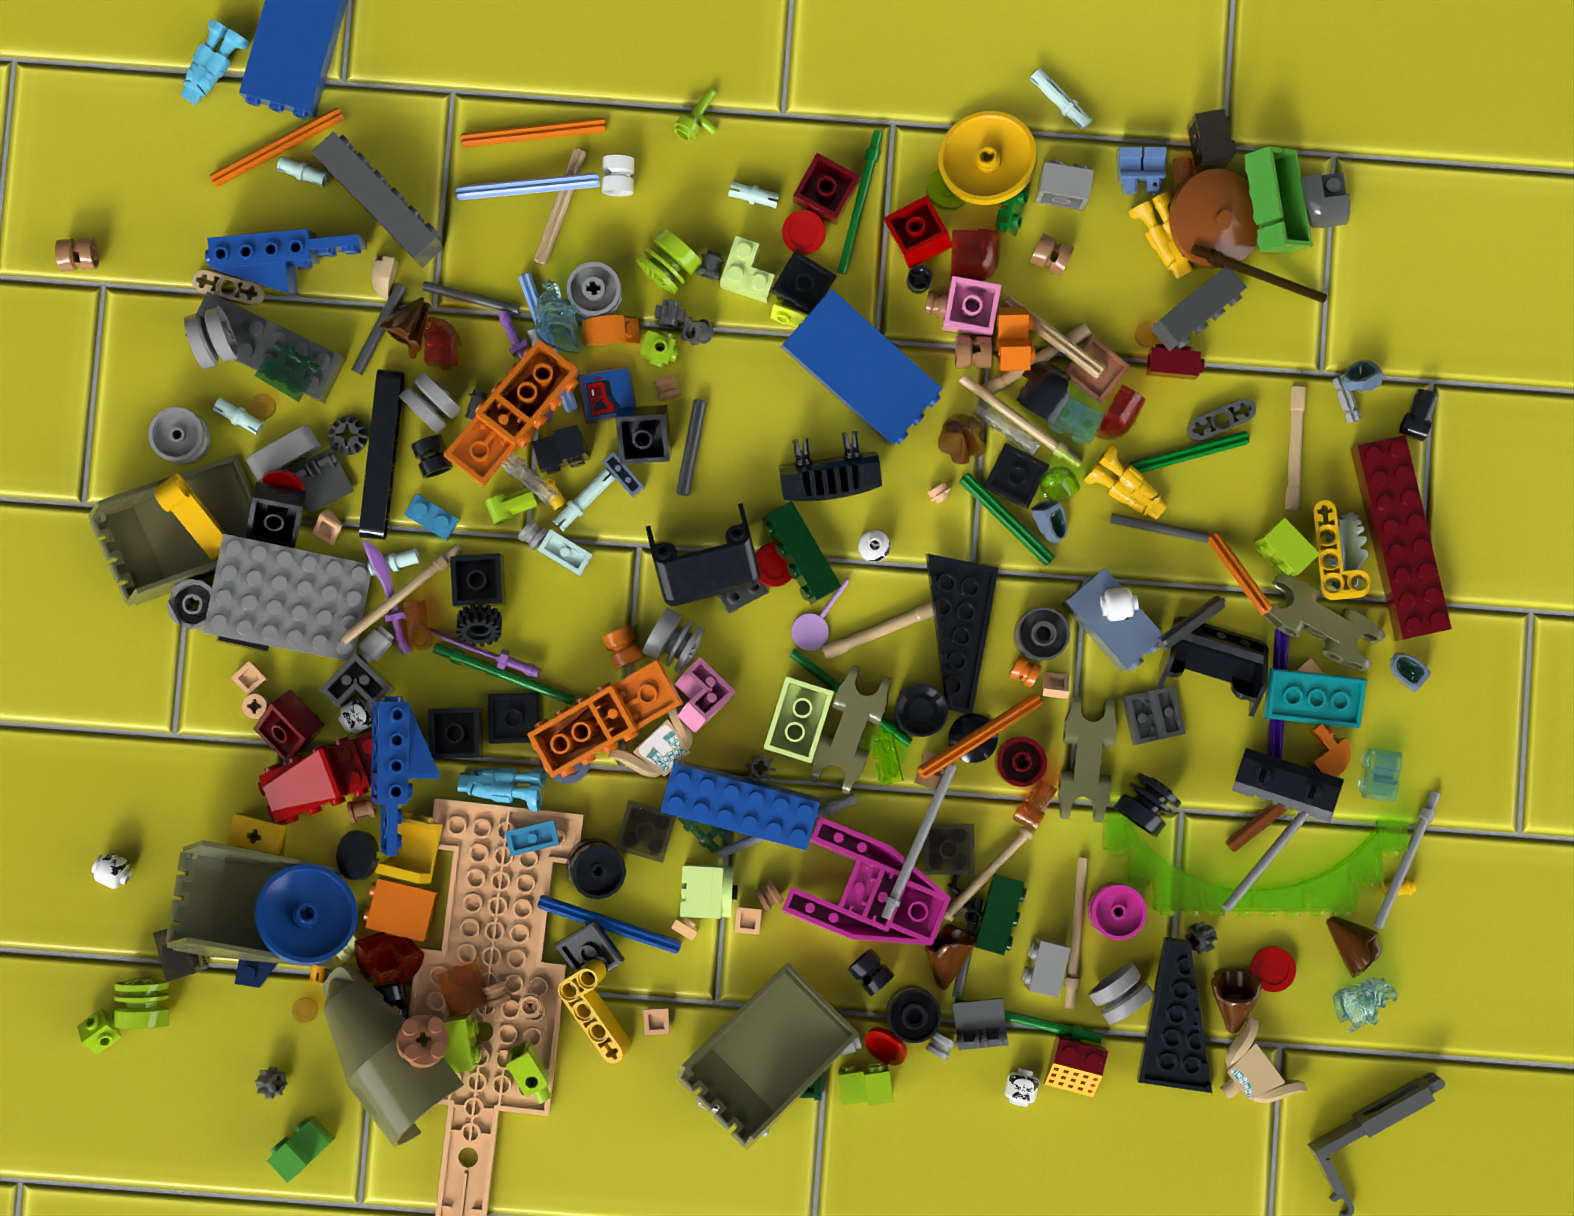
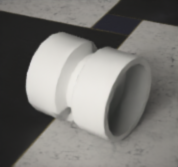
M626 155L604 156L602 171L606 176L602 178V193L609 196L632 195L634 180L630 175L634 174V158Z

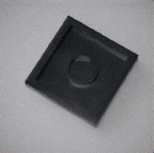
M795 250L770 293L803 313L809 314L827 294L837 275Z
M1005 443L984 488L1028 509L1050 465Z
M539 693L488 694L489 744L530 743L527 734L535 730L534 725L539 722Z
M596 919L560 940L555 945L573 971L593 959L601 961L605 965L606 971H609L621 964L625 959Z

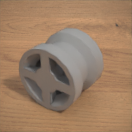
M532 519L522 529L518 539L529 543V547L535 550L549 531L538 527L537 522Z
M936 1031L932 1042L927 1044L926 1049L936 1056L948 1060L950 1056L949 1051L955 1047L956 1041Z

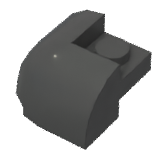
M1343 172L1327 175L1319 173L1301 177L1309 225L1312 228L1346 225L1350 216L1349 194H1346Z

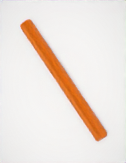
M334 108L211 173L210 178L213 184L219 187L344 120V117L338 108Z
M604 118L467 132L461 134V144L463 147H474L600 133L606 131V121Z
M1032 694L921 764L917 768L919 775L925 779L932 776L1042 706L1040 696Z

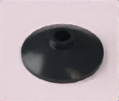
M975 713L959 717L949 730V746L982 727L990 720L983 715ZM998 734L959 759L968 763H979L988 759L997 747Z

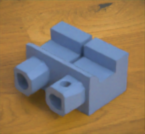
M1120 147L1116 153L1118 182H1121L1123 194H1136L1137 182H1146V194L1160 193L1162 181L1166 177L1165 158L1167 147H1144L1143 150L1142 147Z

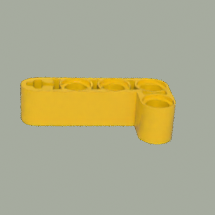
M176 473L155 488L154 496L166 512L172 511L209 558L212 561L218 560L222 536L227 534V532L186 481Z
M1328 500L1319 501L1315 505L1313 513L1317 551L1320 553L1318 555L1322 593L1329 600L1363 597L1370 590V576L1363 570L1343 571L1336 507ZM1324 510L1328 514V524L1325 525L1322 515ZM1324 534H1331L1335 539L1332 542L1325 543L1321 540V537ZM1330 557L1336 559L1337 564L1328 567L1323 562L1326 558ZM1356 579H1361L1366 585L1359 589L1355 588L1352 582ZM1333 581L1337 582L1340 588L1336 591H1330L1326 588V585Z
M593 959L571 972L559 984L558 994L602 1057L607 1062L615 1064L630 1050L631 1041L594 989L606 976L607 971L601 961Z

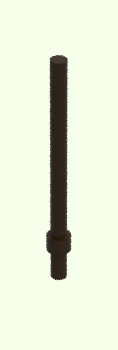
M1193 245L1191 249L1192 255L1206 259L1209 264L1215 266L1222 265L1324 303L1327 299V294L1224 256L1223 252L1218 250H1208L1197 245Z

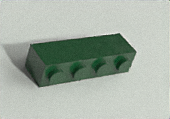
M792 501L768 513L762 519V527L769 537L771 536L776 543L775 550L777 554L785 559L788 565V573L793 579L797 580L801 587L799 589L800 593L806 601H809L812 605L842 587Z

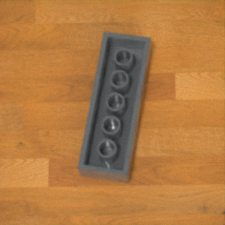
M332 132L312 151L324 168L422 268L444 248L439 242L442 238L429 222L424 225L425 220L412 205L408 208L406 207L408 203L394 187L390 190L391 185L377 169L372 172L374 168L370 165V162L360 152L356 155L357 150L343 134L338 137Z
M207 291L197 313L205 319L207 309L220 306L223 309L232 327L239 350V358L234 361L325 404L346 362L341 355Z

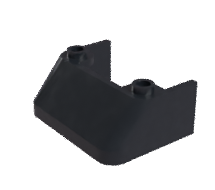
M743 503L738 504L742 524L734 525L726 531L725 538L727 544L678 556L675 546L670 543L656 545L651 526H646L663 600L666 604L678 606L751 588L759 583L761 575Z
M1176 617L1171 625V628L1179 622H1181L1186 617ZM1203 623L1171 648L1163 651L1159 664L1157 688L1162 689L1167 676L1171 678L1180 677L1185 669L1231 683V691L1237 698L1249 700V716L1254 717L1268 686L1269 648L1258 639Z

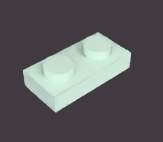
M551 529L538 548L539 552L579 576L582 575L593 557L591 553Z

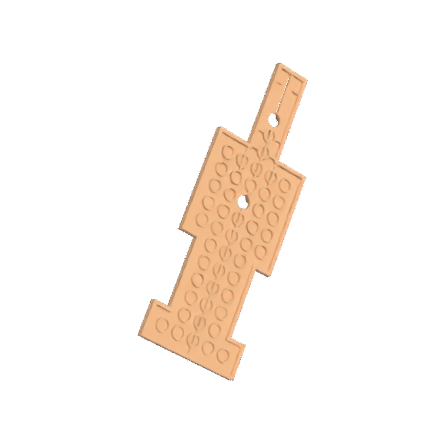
M435 798L433 809L434 822L443 824L438 849L453 851L442 950L420 947L416 950L408 1019L417 1015H430L442 1019L472 1013L473 1019H477L478 1022H488L493 1028V1035L489 1040L481 1041L476 1037L477 1044H481L483 1059L479 1060L480 1064L474 1070L456 1073L464 1086L438 1103L448 1105L435 1216H487L499 1111L549 1116L551 1097L540 1104L533 1094L526 1097L507 1068L506 1060L509 1050L530 1039L549 1074V1085L547 1088L552 1095L563 1003L558 994V986L566 977L567 964L542 961L548 911L539 909L537 904L541 895L550 897L554 862L566 863L572 848L581 842L584 815L547 810L533 812L529 808ZM555 820L560 845L510 856L505 835L506 831ZM505 980V991L510 995L511 1000L487 1008V997L482 993L481 988ZM528 993L537 994L538 998L543 1001V1009L540 1010V1014L535 1018L525 1017L519 1011V1000L522 996H527ZM529 1003L528 1006H529L530 1008H532V1007H533V1004H532V1003ZM470 1147L476 1150L478 1161L474 1166H464L459 1160V1153L462 1149Z

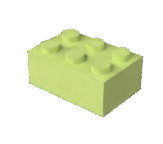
M786 677L764 749L812 763L834 691Z

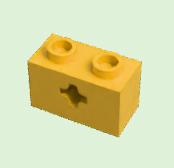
M236 813L233 814L226 843L232 844L234 847L253 849L274 855L281 854L287 825ZM257 832L261 836V840H256L255 837H252V833Z

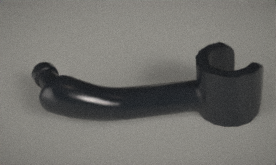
M955 873L951 884L948 883L947 886L958 897L963 891L955 886L958 878H960V874ZM968 900L964 904L967 910L965 920L969 924L978 925L973 920V915L975 913L978 915L983 914L980 910H975Z

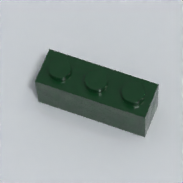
M993 874L982 911L983 915H981L976 933V948L1003 956L1005 950L1010 951L1013 942V936H1010L1012 926H1017L1020 912H1017L1019 902L1023 903L1026 896L1027 888L1023 887L1024 882Z

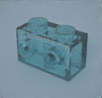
M1069 397L1054 424L1047 420L1046 423L1050 424L1049 428L1059 434L1065 432L1072 436L1071 439L1084 445L1085 443L1090 444L1093 441L1105 414Z

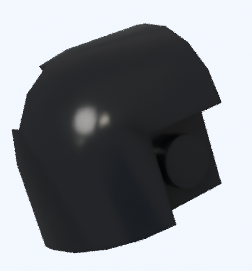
M1038 362L1031 365L1030 370H1025L1022 374L1028 381L1021 388L1016 401L1054 424L1070 396L1067 389L1068 381L1071 377L1068 373L1051 363Z

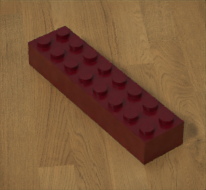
M1406 435L1353 447L1350 449L1395 641L1452 629Z

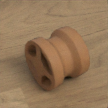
M929 291L924 315L930 316L935 314L939 318L944 319L948 294L936 295L934 291Z
M676 375L666 376L653 382L654 388L658 389L659 392L657 396L659 402L668 401L682 395L681 389L676 385L678 381Z
M772 880L767 882L764 888L754 890L767 912L772 909L774 904L784 902Z
M505 980L481 988L482 993L487 997V1008L511 1000L510 995L505 991Z

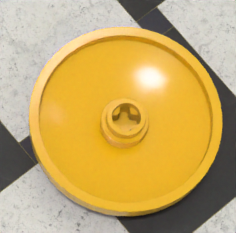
M982 111L964 117L949 129L939 148L938 165L945 185L954 195L973 204L991 205L1004 202L1016 196L1027 186L1036 169L1037 149L1032 133L1022 121L1004 112Z

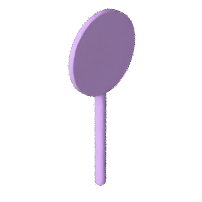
M848 578L844 580L841 584L842 587L836 591L820 615L809 613L796 619L792 626V638L797 646L804 650L812 651L819 649L825 644L828 639L829 629L823 618L850 582Z

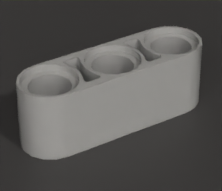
M304 425L254 453L246 461L258 482H260L266 472L274 469L285 470L320 449L321 445L309 425Z

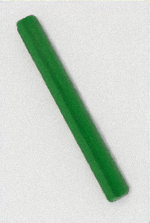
M1246 431L1132 461L1129 465H1132L1140 473L1247 445L1250 443L1249 436Z
M966 473L960 479V484L1044 565L1051 563L1055 558L1054 554L970 473Z

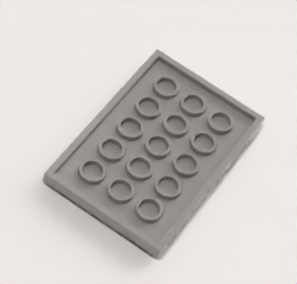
M223 534L203 633L348 661L356 653L359 635L347 645L339 637L363 618L371 578L368 564Z

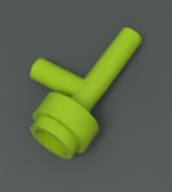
M709 88L689 117L680 116L676 121L674 132L678 137L688 142L691 139H695L700 132L698 125L710 134H714L718 127L703 116V113L716 96V92L713 89Z

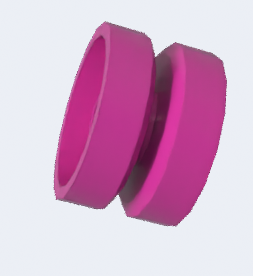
M1108 883L1100 886L1091 895L1088 902V917L1091 925L1102 935L1113 940H1126L1135 936L1143 928L1147 919V907L1143 897L1135 889L1121 883ZM1116 907L1122 908V911L1118 912V916L1114 915Z

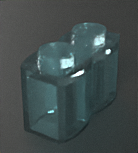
M1371 748L1368 749L1367 753L1363 754L1361 765L1362 768H1365L1364 778H1360L1358 787L1359 792L1362 793V798L1396 802L1402 762L1401 752Z

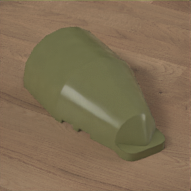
M344 963L336 967L323 984V992L326 996L324 1004L325 1016L348 1087L394 1148L399 1147L422 1133L414 1122L440 1101L462 1088L464 1084L444 1057L431 1067L418 1068L410 1065V1062L399 1055L396 1039L402 1024L407 1019L400 1015L401 1010L396 1005L394 1007L388 1005L383 1000L384 996L366 982L351 964ZM420 1035V1038L416 1039V1043H421L422 1047H426L427 1042H430L424 1035Z

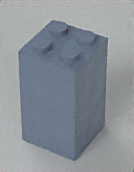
M1104 568L1067 598L1062 605L1120 671L1126 669L1128 671L1134 670L1144 661L1141 657L1145 653L1147 655L1152 654L1159 648L1158 638L1163 633L1139 606L1138 610H1134L1133 617L1128 620L1109 621L1106 616H1102L1100 596H1104L1107 589L1122 588L1107 569Z

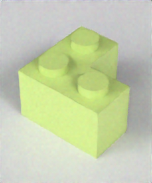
M738 236L735 237L720 280V287L767 303L775 282V275L754 268L760 250L759 243Z

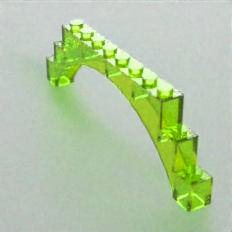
M1103 819V849L1109 850V855H1124V850H1128V880L1134 881V885L1141 886L1150 885V881H1153V910L1160 911V916H1175V911H1185V916H1200V911H1210V916H1225L1226 910L1222 905L1233 893L1234 888L1213 885L1176 869L1159 857L1142 841L1132 829L1131 820ZM1376 820V828L1367 839L1347 858L1331 869L1296 884L1272 889L1248 890L1231 911L1235 912V916H1250V912H1260V916H1275V912H1285V916H1300V912H1310V916L1323 917L1325 912H1335V916L1350 917V912H1358V882L1359 886H1375V882H1383V851L1384 856H1400V852H1408L1407 821Z

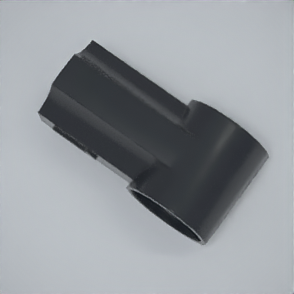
M1417 389L1410 410L1405 414L1400 424L1399 433L1423 442L1431 428L1432 422L1430 419L1439 396L1429 390Z

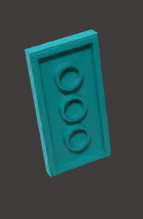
M1269 668L1263 718L1360 728L1367 679Z

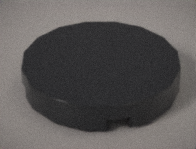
M360 830L350 831L342 837L337 847L336 861L341 874L347 879L364 880L374 873L379 858H377L379 846L375 837L369 832Z

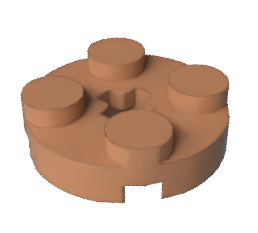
M417 1015L404 1021L396 1039L397 1051L402 1058L404 1057L414 1067L427 1068L435 1065L443 1058L449 1046V1034L443 1025V1021L438 1017L430 1015ZM420 1035H424L429 1039L430 1042H427L426 1047H422L421 1043H416V1039H419Z

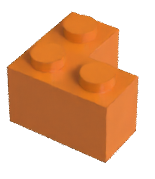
M1027 307L997 308L996 357L1000 371L1030 370V362H1035V347L1032 346V339H1028L1029 330H1033V315H1029Z

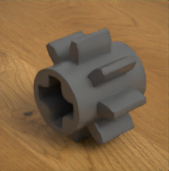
M662 300V306L656 305L654 317L655 319H660V326L677 328L678 322L684 323L685 309L680 308V302Z
M764 752L761 753L759 759L751 755L754 762L745 765L752 770L748 777L755 775L757 776V781H761V777L765 776L770 781L768 773L769 771H776V769L770 767L769 763L774 759H764ZM759 760L764 761V765L768 766V770L763 771L762 775H759L758 771L754 769V764H759Z
M1202 921L1199 924L1194 923L1188 927L1191 933L1185 935L1186 940L1190 941L1192 950L1201 954L1204 951L1209 952L1215 948L1213 942L1218 940L1212 926L1206 925L1205 921Z
M277 1067L260 1070V1075L255 1080L258 1089L257 1094H265V1099H274L275 1095L282 1096V1091L288 1085L285 1078L286 1073L278 1072Z

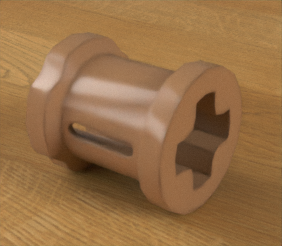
M368 797V800L355 803L349 801L347 803L351 823H356L358 819L367 817L377 818L378 816L376 804L371 802V797Z

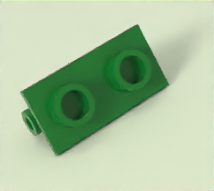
M1026 187L1016 196L1000 203L1001 205L1008 206V210L999 208L995 226H997L996 231L1005 233L1007 229L1013 236H1016L1017 230L1022 225L1023 218L1021 214L1023 206L1028 201Z

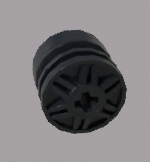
M1138 772L1135 779L1142 784V787L1132 782L1129 784L1132 791L1136 793L1135 797L1122 794L1113 807L1138 827L1157 838L1166 826V823L1159 814L1163 812L1173 816L1174 812L1166 804L1169 803L1178 808L1181 805V801L1160 781Z

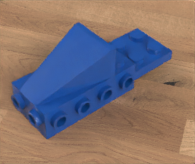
M308 229L207 238L208 249L205 250V258L207 264H210L212 269L296 296L298 295L296 267L298 269H312L313 264H320L319 255H322V257L337 256L336 252L346 253V255H359L361 250H367L368 248L367 239L360 235L317 238L316 233Z
M384 696V701H373L371 802L381 805L380 852L386 856H397V850H401L402 846L401 834L397 832L398 824L402 823V809H398V804H408V798L413 796V785L409 783V779H439V772L411 710L410 702L403 701V696Z

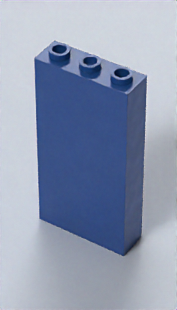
M265 0L239 91L247 104L257 107L260 104H264L276 112L283 113L284 110L293 112L292 114L299 118L307 119V116L315 118L348 0Z
M832 289L780 346L889 445L900 444L908 436L909 433L906 430L911 424L916 426L925 415L922 412L928 405L932 408L941 398L938 393L942 388Z

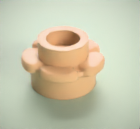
M945 482L928 491L931 497L930 502L935 500L938 504L950 496L948 491L951 488H948Z
M528 993L527 996L524 995L520 998L519 1011L523 1016L535 1018L540 1014V1010L543 1009V1001L538 998L537 994ZM529 1003H532V1004H533V1007H532V1008H530V1007L528 1006Z

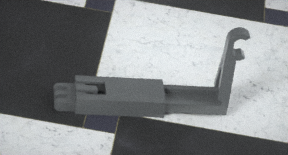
M1430 1072L1419 1079L1416 1078L1352 1114L1354 1119L1307 1144L1333 1190L1329 1199L1333 1202L1343 1199L1346 1204V1209L1340 1212L1339 1216H1352L1354 1205L1331 1160L1327 1156L1365 1135L1370 1138L1433 1103L1435 1099L1432 1094L1445 1086V1081L1435 1073Z

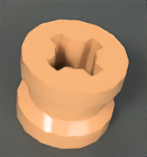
M250 694L243 700L242 710L249 718L260 719L271 702L264 695Z

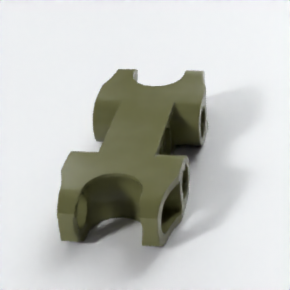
M1277 575L1272 583L1284 593L1287 601L1286 607L1280 608L1272 604V610L1261 616L1267 619L1276 629L1291 637L1298 638L1302 631H1305L1326 643L1322 653L1335 663L1361 672L1369 670L1372 663L1359 653L1357 641L1359 638H1363L1378 644L1380 641H1383L1385 637L1384 632L1375 626L1369 618L1354 610L1346 608L1343 609L1341 615H1338L1317 603L1321 593L1310 584L1286 575Z
M854 664L843 683L839 686L832 708L843 712L834 737L822 734L814 754L813 769L810 777L811 781L817 783L826 766L837 765L845 774V781L842 787V792L845 794L850 793L856 779L863 771L869 751L858 746L867 722L880 724L888 704V694L892 678L885 676L877 692L865 694L857 686L860 666Z
M1071 697L1068 713L1064 720L1063 743L1075 745L1072 771L1061 770L1059 774L1057 794L1060 818L1069 819L1072 803L1077 798L1086 797L1093 805V822H1103L1105 810L1110 800L1111 775H1101L1100 765L1102 747L1114 748L1117 722L1114 700H1105L1101 717L1091 722L1086 720L1081 713V697Z

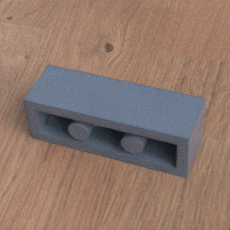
M612 452L602 461L633 498L644 489V486L625 464L620 465V458L615 452Z

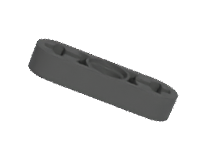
M1249 399L1233 402L1192 420L1187 426V435L1193 441L1205 440L1249 421L1256 413V406ZM1241 404L1243 407H1249L1250 411L1247 412V417L1244 414H1240L1234 417L1237 422L1233 421L1232 413L1238 411L1241 408ZM1222 413L1227 416L1228 423L1226 426L1220 427L1216 425L1214 420L1216 414ZM1206 418H1209L1211 427L1203 430L1202 436L1199 433L1194 434L1195 424L1203 426L1208 423Z

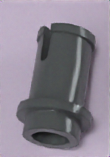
M473 389V393L469 394L471 399L464 417L473 420L476 416V408L483 400H487L488 394Z

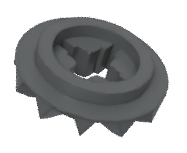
M351 416L337 418L330 425V430L327 434L330 446L339 454L347 456L360 452L365 447L368 439L366 426L358 418ZM347 426L351 433L358 435L349 438L348 443H346L343 437L338 436L346 432Z

